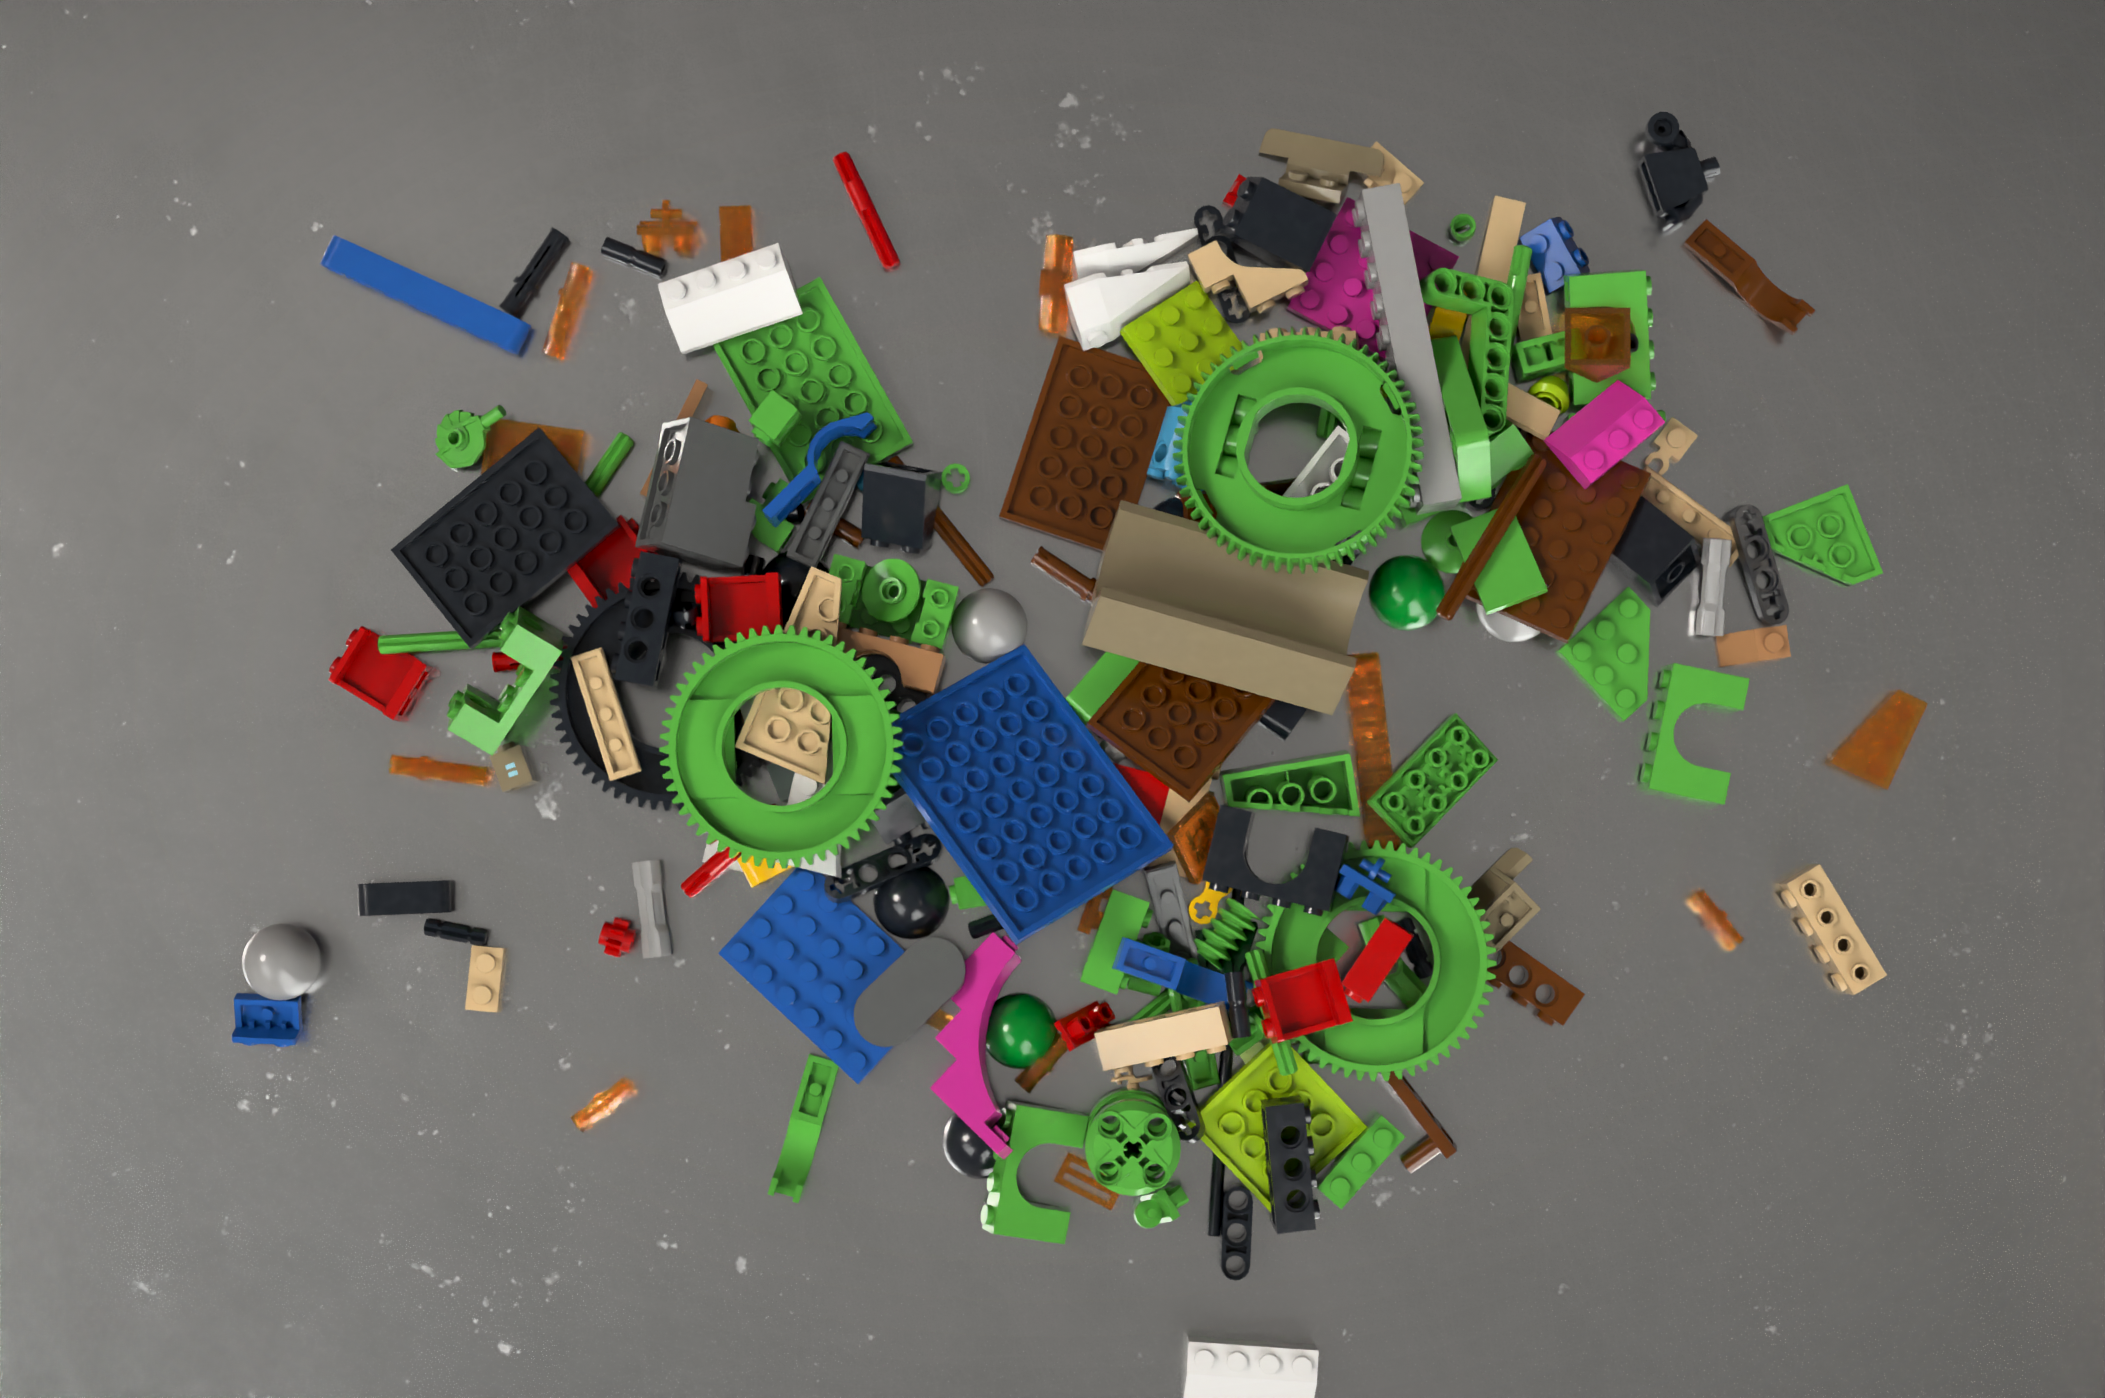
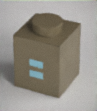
M509 742L499 746L497 753L490 756L502 792L509 793L538 782L525 746H516L514 742Z

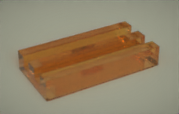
M1068 1152L1054 1182L1112 1210L1119 1194L1102 1186L1097 1180L1069 1167L1070 1163L1073 1162L1091 1171L1086 1160ZM1065 1173L1111 1195L1109 1201L1064 1179Z

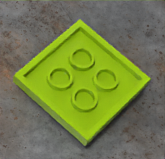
M1197 280L1120 330L1125 341L1171 406L1189 401L1187 398L1188 392L1197 395L1198 392L1194 388L1193 383L1198 382L1202 385L1205 383L1201 372L1204 371L1211 375L1213 371L1210 367V362L1215 363L1219 367L1222 364L1220 354L1229 359L1232 356L1231 346L1238 352L1243 350L1241 342ZM1233 366L1229 368L1230 372H1233L1235 370Z

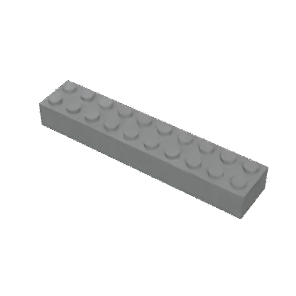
M1400 183L1363 189L1358 200L1355 201L1352 216L1355 228L1360 227L1361 239L1358 240V247L1361 259L1366 258L1367 270L1364 271L1366 287L1373 290V301L1370 302L1373 320L1379 321V332L1376 333L1377 345L1380 352H1385V360L1389 363L1386 373L1395 369L1397 377L1393 382L1403 379L1405 386L1400 392L1407 390L1411 392V398L1405 403H1416V409L1410 414H1419L1420 421L1413 424V426H1421L1423 430L1422 434L1414 436V438L1424 440V446L1415 448V450L1423 451L1424 459L1414 461L1421 464L1423 468L1421 472H1413V475L1419 477L1420 482L1419 484H1410V487L1415 489L1416 494L1415 496L1407 495V498L1410 502V508L1415 507L1416 515L1453 509L1460 502L1462 496ZM1388 397L1392 414L1397 413L1398 416L1401 415V409L1395 410Z

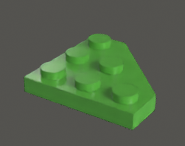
M1848 484L1762 517L1773 552L1850 586L1883 574Z
M1628 586L1569 640L1568 644L1565 643L1557 651L1621 722L1625 721L1648 699L1650 609Z

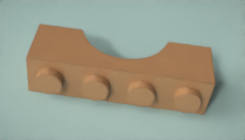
M839 621L837 644L841 641L846 643L844 653L854 648L857 650L855 659L867 654L885 656L898 666L904 688L930 695L937 693L946 660L943 654H939L940 648L927 644H921V648L909 646V640L897 636H890L889 640L877 637L878 632L862 627L859 628L858 632L846 629L847 624Z

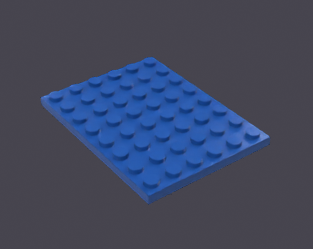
M1025 644L899 714L900 719L893 723V726L903 728V732L895 735L894 738L904 742L903 746L895 748V752L904 755L901 760L894 761V765L902 769L901 773L892 774L1015 945L1168 853L1174 846Z

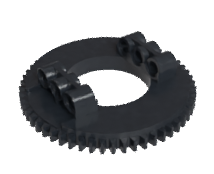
M686 572L682 573L674 605L681 602L696 603L695 584H700V575L696 574L692 582H690L688 574ZM632 577L630 578V588L619 582V593L616 594L611 589H606L608 600L605 601L601 597L596 596L597 608L587 604L585 608L589 616L585 617L580 614L576 616L581 624L580 627L569 625L568 628L574 635L573 637H562V640L568 647L567 649H562L560 654L564 657L563 660L554 663V666L561 670L559 673L550 674V678L559 682V685L549 688V691L558 694V698L551 700L550 705L560 708V710L551 715L552 718L562 719V722L555 727L556 731H566L560 742L572 744L567 749L566 754H578L573 764L575 766L586 764L582 771L584 776L595 773L592 784L597 785L604 780L602 791L607 793L614 787V798L619 799L626 793V803L632 804L636 797H638V807L644 808L650 800L652 810H657L660 803L663 802L665 811H671L672 800L678 795V792L667 791L666 788L674 781L673 779H664L663 774L670 771L671 768L660 765V761L668 758L669 754L660 752L659 748L643 743L633 734H631L642 771L610 781L570 658L602 647L611 672L614 654H620L622 641L618 640V632L621 622H626L629 609H625L624 604L628 589L633 590L635 578ZM654 579V582L651 580L647 581L644 586L647 596H654L660 590V582L657 579ZM697 604L698 617H701V604ZM643 611L638 617V624L641 628L651 626L654 621L651 611ZM673 617L671 618L668 635L674 634L691 637L706 645L713 653V645L715 644L723 650L726 649L725 642H703V636H697L696 624L691 627L690 623L685 624V629L675 624ZM643 642L636 643L631 650L632 657L638 660L647 651V646ZM611 672V675H612V678H613V681H614V684H615V681H616V679H615V674H616V673ZM740 709L734 715L736 728L735 744L745 723ZM735 747L737 761L736 783L743 787L745 784L742 775L745 774L753 778L755 775L751 766L754 765L762 768L764 765L758 756ZM684 803L676 804L678 810L682 809Z

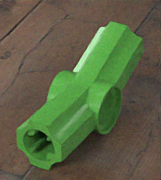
M1384 914L1358 923L1365 946L1385 918ZM1401 957L1396 962L1394 970L1384 980L1387 986L1408 1009L1418 1002L1427 989V986L1406 965Z

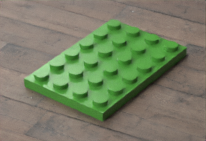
M820 277L796 290L803 312L802 315L713 344L715 351L751 415L754 414L771 390L775 391L799 410L802 419L782 446L778 448L773 443L770 446L789 482L808 465L807 454L809 444L816 433L831 422L868 412L874 417L872 422L877 428L866 439L857 436H842L831 441L822 450L818 459V474L821 481L841 441L869 453L870 458L867 463L884 461L914 444ZM820 484L801 502L802 505L813 500Z

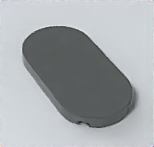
M928 937L917 941L908 948L858 997L854 1007V1022L859 1034L869 1043L880 1047L898 1046L906 1042L954 997L963 986L966 976L965 958L958 947L943 938Z

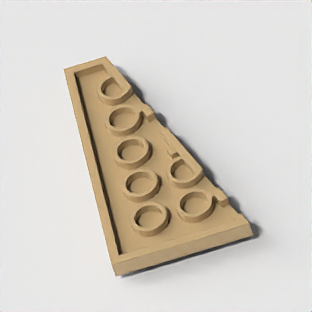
M811 566L784 629V634L787 633L790 625L796 627L797 635L800 634L803 627L809 628L810 638L816 630L822 632V641L829 635L834 636L833 646L835 647L838 641L842 579ZM785 688L765 691L756 695L735 747L826 785L832 715L819 700L808 693Z

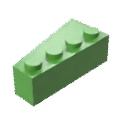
M1346 750L1220 771L1224 801L1229 807L1360 817L1351 755Z

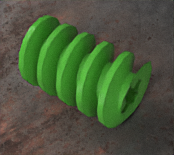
M1231 898L1226 899L1230 910L1218 909L1222 920L1210 919L1214 930L1202 929L1206 940L1194 939V943L1198 948L1197 952L1221 972L1223 967L1219 959L1231 960L1227 949L1235 951L1240 949L1235 939L1243 941L1248 939L1243 929L1246 928L1252 931L1256 929L1251 919L1254 918L1262 921L1240 902Z

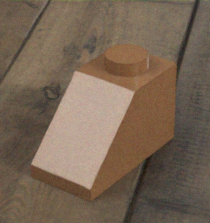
M1787 625L1715 636L1719 667L1791 657Z

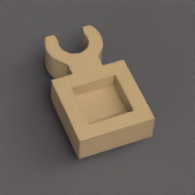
M1671 417L1651 443L1658 448V451L1649 454L1644 459L1643 465L1648 466L1653 459H1656L1661 463V468L1657 473L1663 475L1669 468V458L1675 462L1680 461L1698 435L1677 419Z

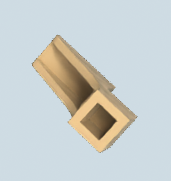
M1217 240L1188 254V260L1205 293L1212 290L1213 294H1217L1230 287L1229 282L1234 280L1250 313L1258 310L1259 314L1267 312L1276 306V300L1284 296L1288 300L1295 298L1305 292L1304 287L1308 285V278L1301 269L1240 266L1223 253Z

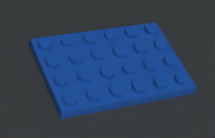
M796 868L718 954L852 1080L860 1084L894 1046L880 1047L873 1045L859 1034L854 1022L856 1001L861 993L891 966L905 950L851 900L843 903H833L825 895L824 884L826 877L822 873ZM833 884L831 891L837 890L839 894H842L843 892Z

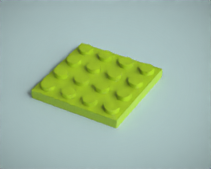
M1271 1042L1261 1049L1199 1108L1205 1124V1132L1201 1140L1270 1212L1271 1206L1260 1100L1299 1095L1304 1105H1309L1311 1124H1306L1307 1136L1312 1137L1314 1145V1155L1309 1156L1310 1168H1315L1316 1175L1367 1128L1364 1122L1292 1046L1298 1070L1293 1074L1282 1076L1279 1072ZM1188 1119L1185 1121L1190 1128L1196 1126V1124H1193ZM1285 1127L1281 1132V1138L1289 1139L1293 1137L1296 1127ZM1288 1159L1284 1164V1170L1291 1171L1298 1166L1299 1159ZM1292 1190L1287 1196V1201L1292 1199L1300 1190Z

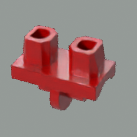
M1095 1001L1054 1023V1026L1062 1033L1061 1038L1066 1041L1070 1052L1095 1039L1094 1033L1101 1027L1110 1026V1022L1115 1019V1015L1108 1003L1104 1002L1099 1005L1098 1001Z

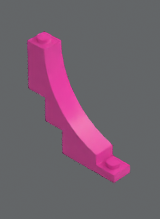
M993 932L965 961L966 976L964 984L958 993L951 998L961 1011L935 1037L957 1060L930 1089L997 1155L1005 1160L1013 1150L1006 1144L1010 1138L997 1125L991 1129L1003 1115L995 1101L989 1083L985 1054L986 1034L991 1012L1001 988L1022 960L1015 953L1019 948L1006 935L1000 939Z

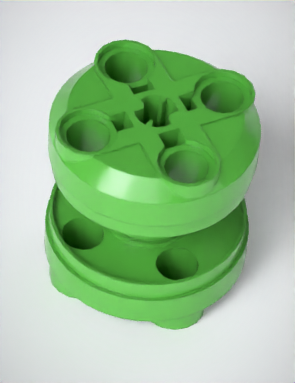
M1137 1088L1120 1089L1100 1098L1089 1114L1085 1134L1086 1159L1097 1182L1113 1192L1128 1196L1148 1194L1167 1184L1179 1163L1181 1143L1176 1125L1166 1112L1163 1100L1149 1091ZM1106 1116H1115L1114 1119H1105ZM1156 1117L1162 1118L1159 1121H1151V1119ZM1105 1162H1112V1164H1108V1165H1107V1164H1103V1163H1105ZM1164 1171L1162 1176H1160L1159 1178H1155Z

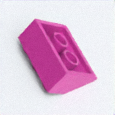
M1617 380L1549 435L1544 442L1581 486L1587 489L1659 430L1665 421L1645 397Z

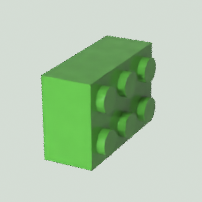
M1115 889L1111 890L1084 965L1080 982L1116 995L1119 988L1126 989L1130 975L1112 969L1122 937L1142 943V940L1137 939L1141 927L1147 929L1152 917L1153 910L1148 909L1150 902Z

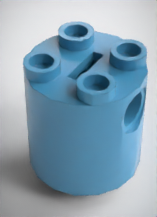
M1190 400L1174 406H1167L1147 471V476L1158 480L1170 479L1172 480L1171 485L1180 489L1185 488L1187 485H1177L1176 478L1184 474L1175 473L1174 466L1182 463L1173 459V453L1181 451L1174 448L1173 441L1182 439L1175 435L1174 430L1175 428H1184L1183 425L1178 423L1177 416L1188 415L1182 410L1181 406L1182 404L1192 405Z

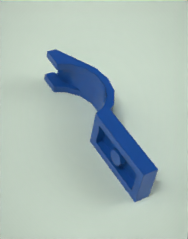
M867 412L831 422L816 433L809 444L807 454L808 465L762 510L766 519L775 528L822 482L818 474V459L822 450L831 441L842 436H857L866 439L877 428L872 422L874 417Z
M1122 937L1112 969L1163 986L1207 1004L1224 1001L1226 1010H1229L1230 1005L1227 999L1224 974ZM1245 981L1247 993L1248 989L1252 990L1254 987L1253 983Z

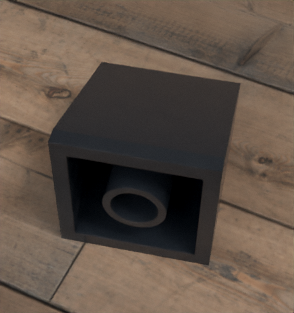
M1247 177L1238 188V197L1233 207L1226 213L1223 219L1224 226L1220 234L1275 268L1301 269L1304 272H1309L1337 214L1264 177Z
M882 460L865 463L861 538L871 539L870 545L889 548L890 543L901 545V551L919 554L920 549L929 548L931 546L943 472Z
M1641 496L1609 561L1658 607L1701 563V558L1694 537Z

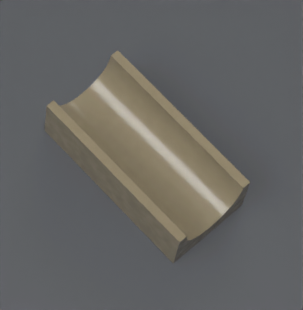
M1121 500L1103 547L1082 645L1333 715L1355 670L1357 658L1347 656V649L1358 605L1368 582L1369 571L1347 564L1340 566L1333 560L1330 561V570H1327L1324 562L1318 563L1317 573L1314 572L1311 565H1306L1305 574H1301L1299 566H1294L1292 574H1288L1286 565H1281L1280 571L1275 573L1274 563H1269L1267 569L1263 570L1261 560L1259 559L1252 567L1249 564V555H1246L1242 561H1239L1237 558L1239 551L1237 549L1231 555H1228L1226 552L1227 542L1220 548L1217 547L1216 540L1219 536L1216 535L1209 539L1206 535L1210 529L1209 526L1200 530L1198 527L1199 522Z

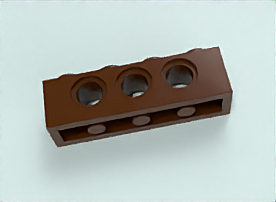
M1508 941L1498 951L1497 965L1487 968V971L1496 975V979L1486 981L1497 989H1500L1502 985L1512 991L1510 998L1524 1008L1528 1004L1538 1010L1536 1016L1552 1027L1554 1023L1563 1026L1585 994L1514 943ZM1519 965L1523 968L1525 977L1522 982L1514 984L1510 980L1509 973L1514 966ZM1543 984L1548 985L1551 990V996L1546 1002H1540L1536 998V990Z

